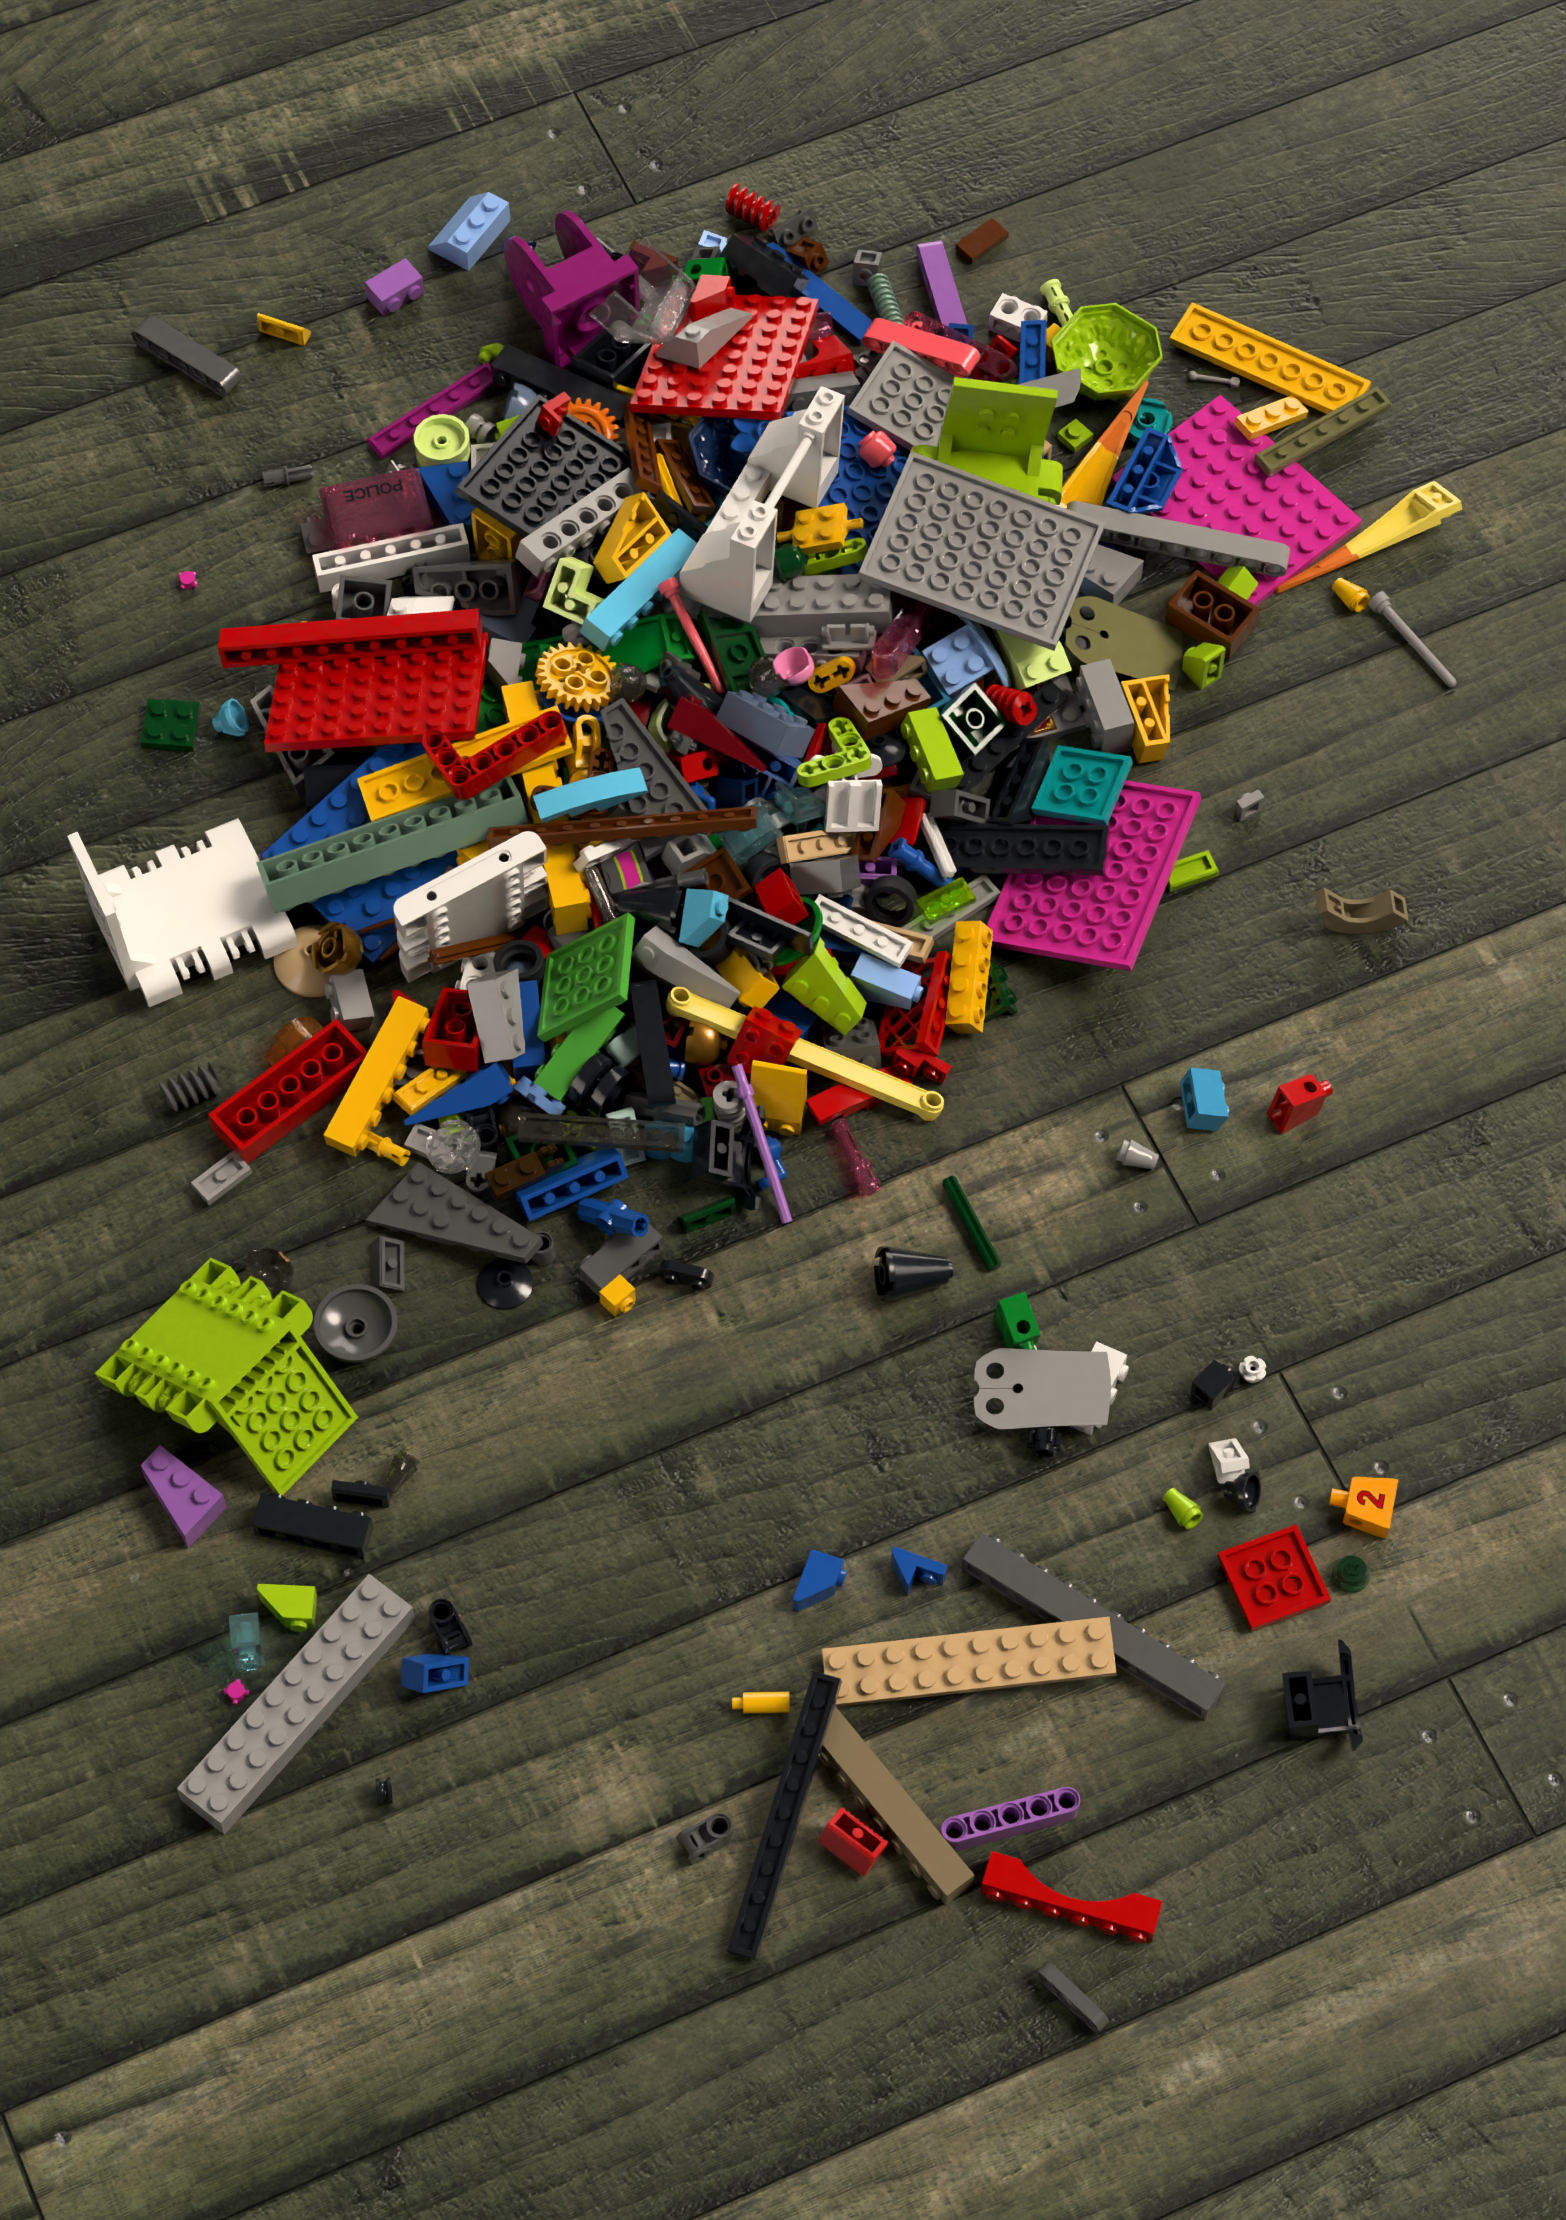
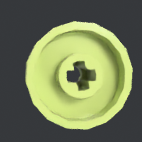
M440 414L423 420L416 427L414 444L418 467L468 461L469 466L471 461L468 428L463 421L451 415Z

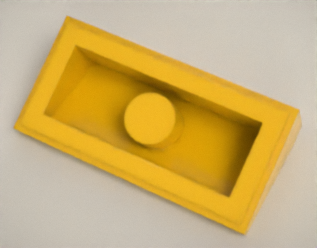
M260 313L257 314L260 332L305 346L311 335V331L303 327Z

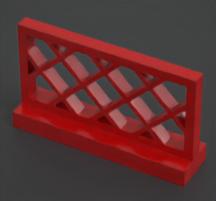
M947 951L937 952L936 958L926 959L925 964L906 961L901 965L900 968L906 971L913 970L914 974L921 976L923 981L921 982V987L924 990L928 988L927 996L918 1002L906 1015L902 1011L904 1008L885 1005L878 1034L881 1057L894 1056L898 1049L914 1050L934 1057L938 1056L945 1028L952 957ZM930 967H933L932 973L924 979L922 974ZM923 1010L921 1019L914 1025L911 1020ZM901 1013L903 1017L891 1027V1020ZM909 1023L912 1027L899 1037L897 1032ZM916 1033H918L916 1038V1044H905ZM893 1036L898 1039L890 1047L885 1048L886 1042Z

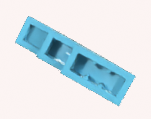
M639 767L586 778L534 795L533 798L540 819L545 823L566 814L574 817L594 808H597L600 812L646 794L648 789Z

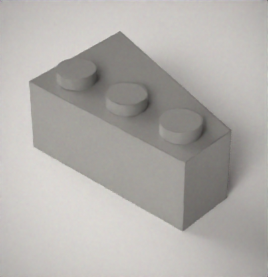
M518 968L489 973L466 984L484 1062L491 1063L509 1060L524 1054L525 1039Z

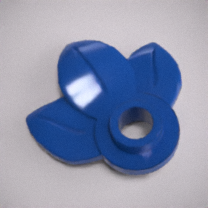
M734 419L733 423L740 434L733 440L731 449L741 454L752 452L771 421L761 422L758 419Z

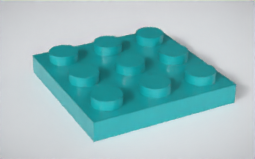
M1058 745L1032 805L1033 814L1095 825H1108L1133 764L1131 757Z

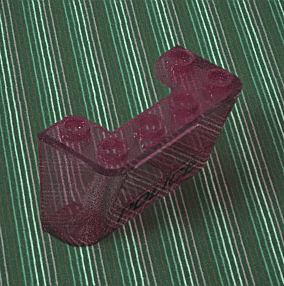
M418 468L335 484L319 490L332 551L357 546L359 542L366 544L379 541V538L389 536L390 539L404 536L405 532L413 534L433 529V521Z

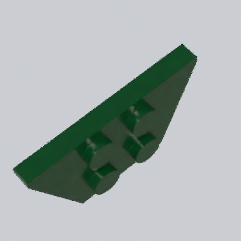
M707 611L699 612L697 619L727 692L738 693L739 690L749 692L772 672L753 625L743 622L738 623L727 617H722L720 620L708 616Z

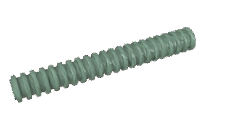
M882 273L872 275L867 280V287L879 318L906 326L888 277Z

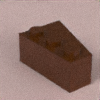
M917 679L839 685L832 707L840 717L848 718L853 723L865 742L876 735H882L900 728L908 712L928 708L931 696Z

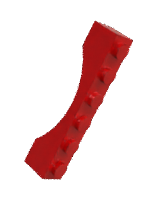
M991 1851L981 1887V1893L986 1894L985 1896L991 1900L1002 1901L1004 1899L1014 1902V1905L1021 1909L1030 1910L1034 1908L1041 1910L1044 1915L1051 1918L1062 1916L1071 1919L1072 1923L1079 1926L1087 1927L1088 1924L1100 1928V1931L1109 1935L1120 1933L1128 1936L1131 1941L1136 1943H1145L1146 1941L1152 1943L1163 1903L1161 1900L1137 1893L1107 1901H1085L1070 1898L1055 1892L1041 1883L1028 1871L1020 1859Z

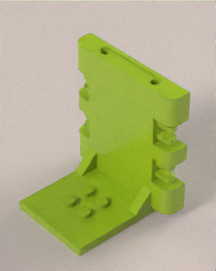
M954 377L937 445H916L911 448L910 452L923 455L1049 503L1060 505L1063 466L1057 461L1042 459L1043 446L1057 402L1058 390Z
M210 1258L189 1280L182 1283L179 1290L129 1339L124 1341L121 1347L94 1373L104 1386L126 1397L135 1395L142 1405L156 1412L166 1411L172 1420L197 1433L208 1431L218 1422L234 1437L274 1493L284 1495L358 1418L301 1338V1335L310 1327L313 1320L312 1311L306 1302L283 1290L272 1299L271 1293L263 1281L252 1276L241 1285L240 1279L232 1267L213 1258Z

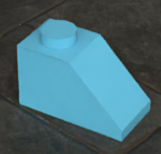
M687 889L679 942L692 947L702 945L725 922L729 895L714 890Z

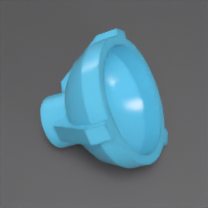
M232 698L225 701L212 719L213 726L217 732L223 731V733L238 737L246 735L245 733L249 728L248 719L244 707L237 700Z

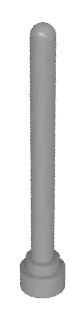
M1381 591L1373 596L1368 606L1375 613L1384 615L1443 682L1450 688L1454 687L1457 683L1456 679L1391 608V599L1385 592Z

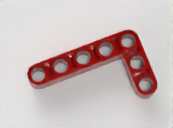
M553 710L541 714L465 761L462 760L441 730L431 729L427 731L422 737V744L429 761L457 799L467 800L563 743L568 736V732L561 714Z

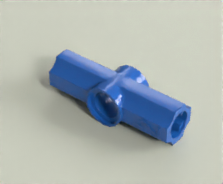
M584 1197L578 1203L577 1215L580 1220L597 1225L601 1231L609 1236L620 1232L632 1237H643L648 1232L650 1221L647 1215L630 1210L618 1199H613L610 1203L594 1198L588 1199Z

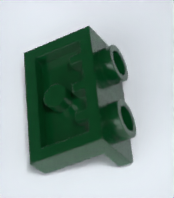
M990 961L984 1023L1006 1011L1013 1015L1018 1012L1015 1005L1018 1000L1013 990L1007 986L1008 975L1002 966L998 967L992 961Z

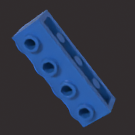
M609 1144L577 1158V1166L513 1193L520 1212L528 1221H532L629 1178L621 1154Z

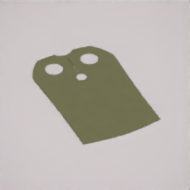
M1095 596L1075 599L1069 614L1072 624L1069 629H1066V646L1079 660L1090 664L1110 659L1115 672L1137 679L1169 674L1168 689L1175 691L1182 664V631ZM1084 606L1090 607L1094 611V619L1090 621L1083 619L1080 615V608ZM1100 631H1106L1109 637L1107 639L1102 638ZM1079 635L1087 637L1090 641V648L1086 650L1080 649L1075 643L1076 637Z

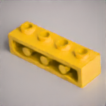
M957 921L955 924L945 1024L957 1034L983 1033L993 930L982 921Z

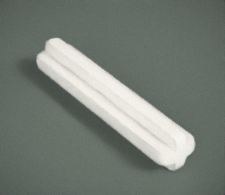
M924 813L920 826L940 873L944 878H952L957 871L935 819L930 817V813Z

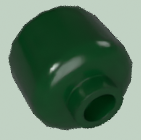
M787 543L775 549L773 578L778 577L782 582H787L804 573V566L807 565V560L799 546L795 547L793 544Z

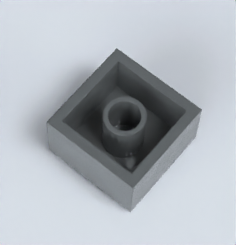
M340 575L336 620L387 616L390 606L392 580Z
M858 855L829 856L789 863L791 880L802 897L815 899L819 894L822 896L827 895V898L842 897L846 894H852V889L861 887Z

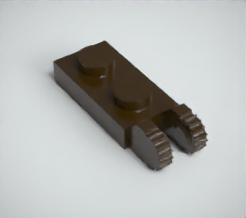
M550 1143L539 1148L536 1152L533 1151L485 1173V1178L496 1199L500 1200L547 1178V1175L564 1167L566 1163L561 1157L547 1162L544 1166L540 1162L557 1152L558 1149L555 1143Z

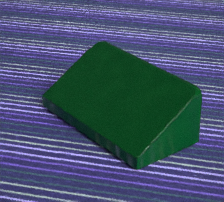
M724 1197L678 1216V1220L685 1233L692 1232L734 1215L735 1200L733 1197Z

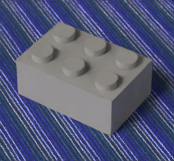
M1106 659L1080 666L1079 677H1076L1078 691H1075V698L1078 705L1083 708V719L1086 728L1090 727L1093 748H1098L1099 752L1111 754L1131 751L1134 720L1111 660Z

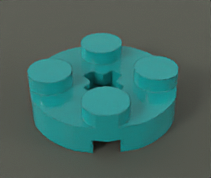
M1142 398L1126 439L1138 443L1146 427L1169 434L1172 428L1171 412L1169 414L1168 410L1165 409L1166 405L1153 398ZM1146 418H1149L1150 423L1152 424L1146 425L1143 424L1141 421H1145Z

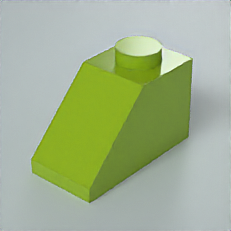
M1205 642L1197 647H1191L1183 656L1182 670L1200 690H1203L1221 678L1226 649L1222 645Z
M257 1585L260 1600L285 1628H290L296 1632L314 1629L317 1606L315 1586Z

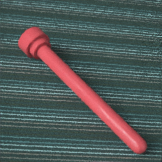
M676 577L661 582L657 586L661 596H665L666 600H670L715 692L723 694L725 686L679 596L680 585Z

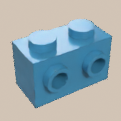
M1190 1067L1180 1081L1187 1128L1218 1131L1229 1116V1107L1226 1105L1224 1096L1225 1084L1222 1082L1221 1073L1218 1070Z

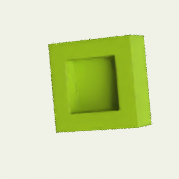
M1074 419L1057 433V439L1075 454L1093 440V433L1077 419Z

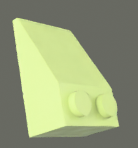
M991 628L1015 690H1024L1072 671L1060 641H1058L1055 651Z

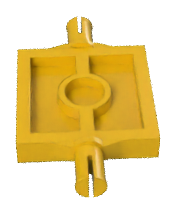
M845 503L796 511L793 529L778 532L777 540L779 543L792 541L795 547L799 546L802 549L804 555L843 549L848 532L850 530L863 529L864 523L862 518L847 520L848 509Z

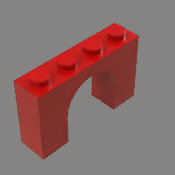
M835 335L811 341L814 358L800 363L795 379L853 371L856 376L852 352Z

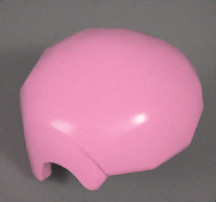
M792 647L782 651L776 656L772 664L779 681L787 686L804 684L812 677L814 671L813 660L808 651L803 647Z

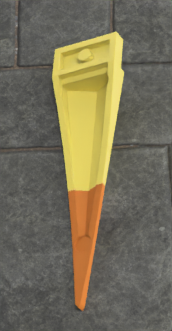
M1435 481L1411 491L1397 505L1355 538L1318 563L1275 589L1276 594L1441 524V519L1450 517L1452 514L1462 510L1461 500Z

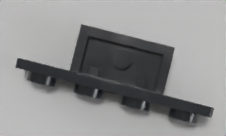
M728 897V910L725 919L737 924L727 934L728 943L770 962H773L787 947L807 956L813 953L812 933L742 903L737 899Z

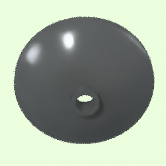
M364 1284L346 1285L332 1291L321 1301L314 1316V1332L318 1343L330 1356L344 1362H365L381 1355L392 1344L398 1329L397 1312L389 1297L379 1289ZM355 1329L362 1330V1332L359 1334L353 1333Z

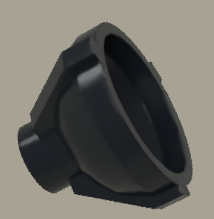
M1246 1472L1239 1475L1234 1481H1226L1223 1487L1224 1497L1232 1498L1237 1507L1243 1511L1254 1513L1261 1497L1260 1474L1258 1472Z

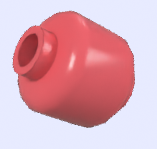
M872 430L859 442L861 446L858 451L859 455L871 468L875 469L882 466L885 469L895 460L893 453L896 451V445L883 431L875 433Z

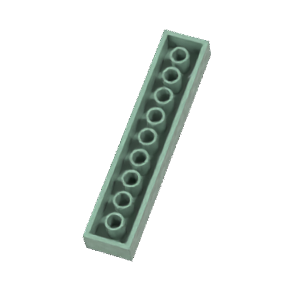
M511 776L470 799L460 800L451 795L256 862L274 912H285L302 903L315 902L322 896L340 893L345 888L366 884L371 879L382 875H392L402 868L415 867L422 861L443 857L448 852L457 849L469 848L474 843L487 840L489 827L525 825L530 823L522 797Z

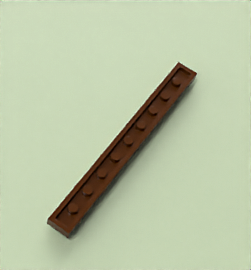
M757 806L489 827L487 846L488 850L526 831L536 833L544 845L561 846L564 843L587 844L591 841L602 840L604 842H613L617 839L627 838L640 840L644 837L652 836L666 838L677 834L692 836L702 832L718 834L727 830L744 832L757 828L758 813Z

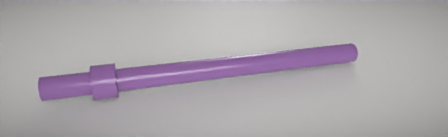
M742 1064L732 1066L738 1086L736 1088L738 1098H742L781 1222L784 1224L793 1221L752 1096L755 1094L752 1084H748Z

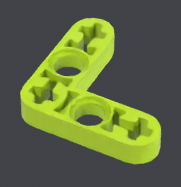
M854 538L846 540L843 549L805 555L807 565L804 566L805 570L801 576H809L863 561L869 550L865 539Z
M838 717L832 719L828 724L830 739L838 753L811 760L798 766L797 776L801 786H818L828 781L864 772L871 767L870 750L848 718ZM855 743L852 746H845V744ZM830 766H840L838 768H828Z

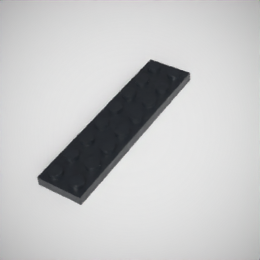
M937 823L957 871L955 873L1104 876L1110 834L1109 826ZM920 826L915 844L911 847L914 850H921L925 856L924 859L938 868ZM897 860V872H911L907 871L905 865Z

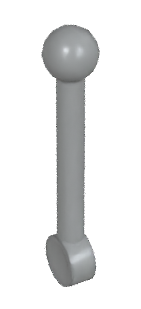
M1195 371L1188 373V379L1191 381L1200 379L1229 384L1232 388H1237L1240 383L1237 377L1226 379L1200 375Z

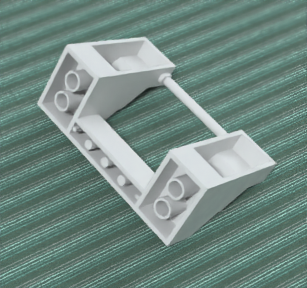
M821 386L808 409L794 412L793 416L769 422L722 506L680 571V595L748 623L752 621L773 583L778 512L774 507L782 495L809 507L816 508L838 473L845 395ZM769 490H770L771 493H770L769 497L767 498L766 502L762 504V502L764 501L765 497L767 496V494H768V492H769Z

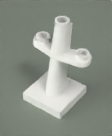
M832 742L831 747L833 754L838 753V750ZM871 754L872 765L868 770L837 779L838 781H828L824 822L826 832L879 831L882 782L881 780H858V778L877 775L882 770V761L878 755ZM815 755L810 759V761L824 756ZM830 766L828 768H838L840 766Z

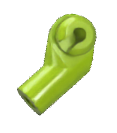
M500 343L483 346L478 355L479 361L483 364L485 362L490 363L505 346Z

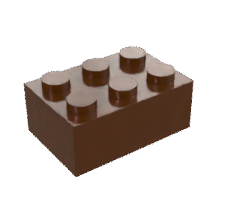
M1196 570L1167 604L1165 622L1201 644L1205 642L1222 645L1226 649L1224 658L1229 660L1258 626L1261 608Z

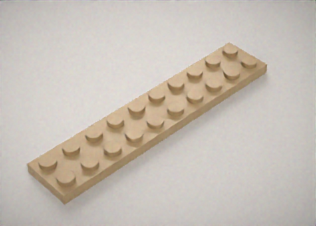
M1110 1617L822 1649L824 1673L842 1679L835 1704L836 1707L1117 1676Z

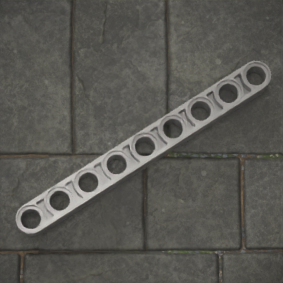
M1072 501L1066 505L1068 510L1105 523L1099 541L1224 567L1245 566L1249 572L1272 577H1282L1287 572L1290 548L1279 542L1138 513L1129 514L1122 510L1079 501Z

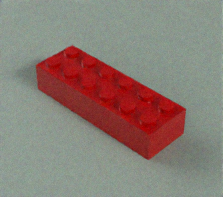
M335 1019L210 1112L208 1116L211 1129L231 1151L234 1150L248 1164L347 1090L368 1051Z

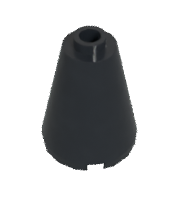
M669 666L661 672L659 684L672 713L680 697L684 696L687 698L688 694L703 700L701 705L707 707L717 716L724 701L722 697L679 666Z
M682 885L624 891L621 896L616 898L615 911L618 912L619 917L629 913L635 918V924L651 930L658 926L670 937L679 940L686 891L690 888Z
M888 1246L878 1247L875 1253V1258L880 1259L879 1266H874V1280L878 1296H884L881 1299L882 1302L893 1301L945 1285L949 1282V1278L953 1277V1265L951 1262H948L945 1256Z

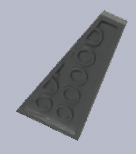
M623 697L600 711L617 771L640 767L648 789V793L627 801L631 816L707 810ZM684 834L671 835L666 838L652 836L640 839L639 842L645 861L663 852L668 841Z
M420 1162L412 1168L365 1219L367 1225L377 1228V1226H382L396 1233L403 1231L415 1234L417 1238L454 1247L457 1244L468 1247L469 1250L475 1252L482 1250L494 1253L496 1257L525 1264L544 1244L541 1237Z

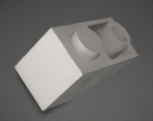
M491 638L485 673L502 693L501 686L522 682L523 677L518 676L519 669L524 667L526 654L521 653L522 643Z
M704 834L681 835L667 842L661 859L674 876L677 875L678 871L684 873L717 850Z

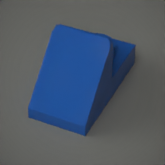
M893 1547L891 1563L907 1595L910 1593L915 1577H919L922 1582L929 1585L939 1584L943 1586L947 1576V1565Z

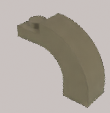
M1326 888L1315 891L1317 899L1316 910L1320 916L1324 917L1325 927L1330 930L1346 934L1375 933L1408 922L1405 898L1391 889L1376 896L1358 900L1342 898Z

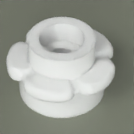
M1248 1356L1244 1358L1243 1363H1240L1239 1372L1245 1381L1256 1383L1265 1377L1266 1364L1260 1358L1256 1359L1254 1356Z

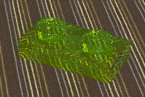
M960 877L917 899L916 906L929 925L976 902V896L963 877Z

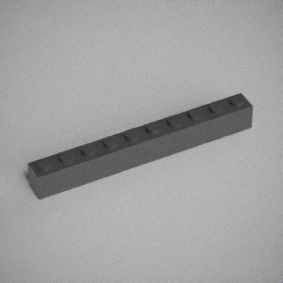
M981 1532L963 1558L962 1570L1047 1623L1110 1617L1115 1665L1204 1721L1223 1695L1226 1683L1222 1682V1678L1212 1671L1206 1672L1201 1669L1188 1656H1180L1173 1651V1648L1168 1643L1151 1638L1142 1627L1130 1625L1124 1621V1618L1118 1612L1108 1611L1101 1607L1100 1603L1092 1596L1080 1594L1071 1583L1065 1580L1059 1581L1051 1576V1572L1041 1565L1035 1566L1030 1563L1021 1552L1009 1550L1003 1546V1543L997 1537L992 1535L988 1537Z

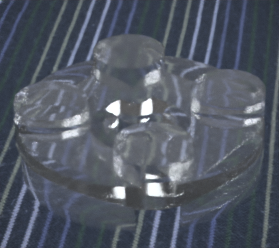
M449 1120L440 1124L441 1128L435 1134L432 1131L427 1138L425 1152L437 1171L452 1174L462 1170H470L474 1167L475 1159L480 1152L481 1146L479 1135L474 1128L463 1120ZM453 1142H456L458 1147L455 1150L450 1151L447 1149L453 1145Z

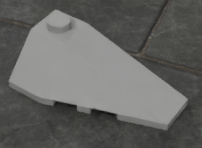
M655 926L643 935L631 954L630 969L649 980L656 979L658 984L667 988L684 987L692 994L729 1009L741 993L658 926Z

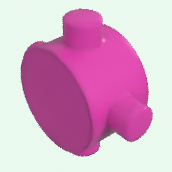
M185 571L182 574L179 573L178 578L180 579V588L182 590H190L198 586L195 579L196 572Z
M236 1679L228 1688H224V1694H228L232 1704L236 1705L245 1698V1695H249V1690H245L241 1680Z

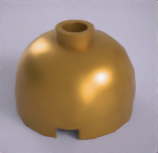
M335 921L327 923L318 932V935L321 936L318 943L313 942L311 947L312 966L329 976L346 975L352 972L362 959L363 945L361 938L351 927Z
M690 1020L689 1027L691 1029L686 1040L685 1062L687 1065L693 1066L711 1065L718 1060L721 1051H727L729 1036L717 1032L709 1025Z

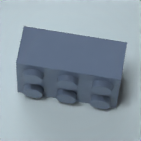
M739 690L738 693L727 692L716 716L724 725L775 755L803 758L815 729L807 725L808 721L798 715L790 716L786 713L787 709L776 703H773V705L767 703V697L757 692H752V694L744 690Z

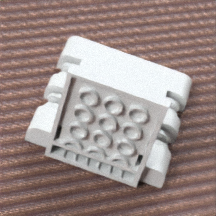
M238 818L205 831L209 844L207 849L203 841L200 840L196 842L197 853L191 855L187 846L181 848L184 856L182 859L174 844L156 851L155 855L160 868H156L153 860L147 862L149 872L143 875L140 868L137 866L131 868L135 877L133 879H130L124 865L98 875L78 832L68 835L91 910L129 991L140 987L149 1007L183 994L176 972L180 971L184 980L190 978L188 970L190 966L195 965L197 972L200 974L206 972L202 961H206L214 980L232 974L233 969L226 952L230 951L235 960L240 958L237 947L245 945L246 950L252 953L256 951L252 943L253 940H256L265 959L299 946L286 912L280 911L275 913L256 864L260 860Z
M530 831L522 832L396 900L394 904L395 925L398 929L397 942L400 948V967L408 983L430 971L434 974L456 962L452 961L433 965L432 962L428 961L430 950L512 932L525 925L527 919L549 908L548 894L542 886L548 883V875L542 867L543 864L547 863V848L536 833Z

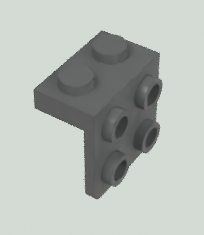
M862 1018L846 1036L829 1023L820 1026L825 1049L873 1069L882 1068L880 1043L872 1019Z

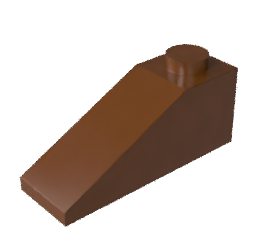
M882 788L879 831H857L851 855H858L859 862L875 863L900 827L906 802L893 789Z

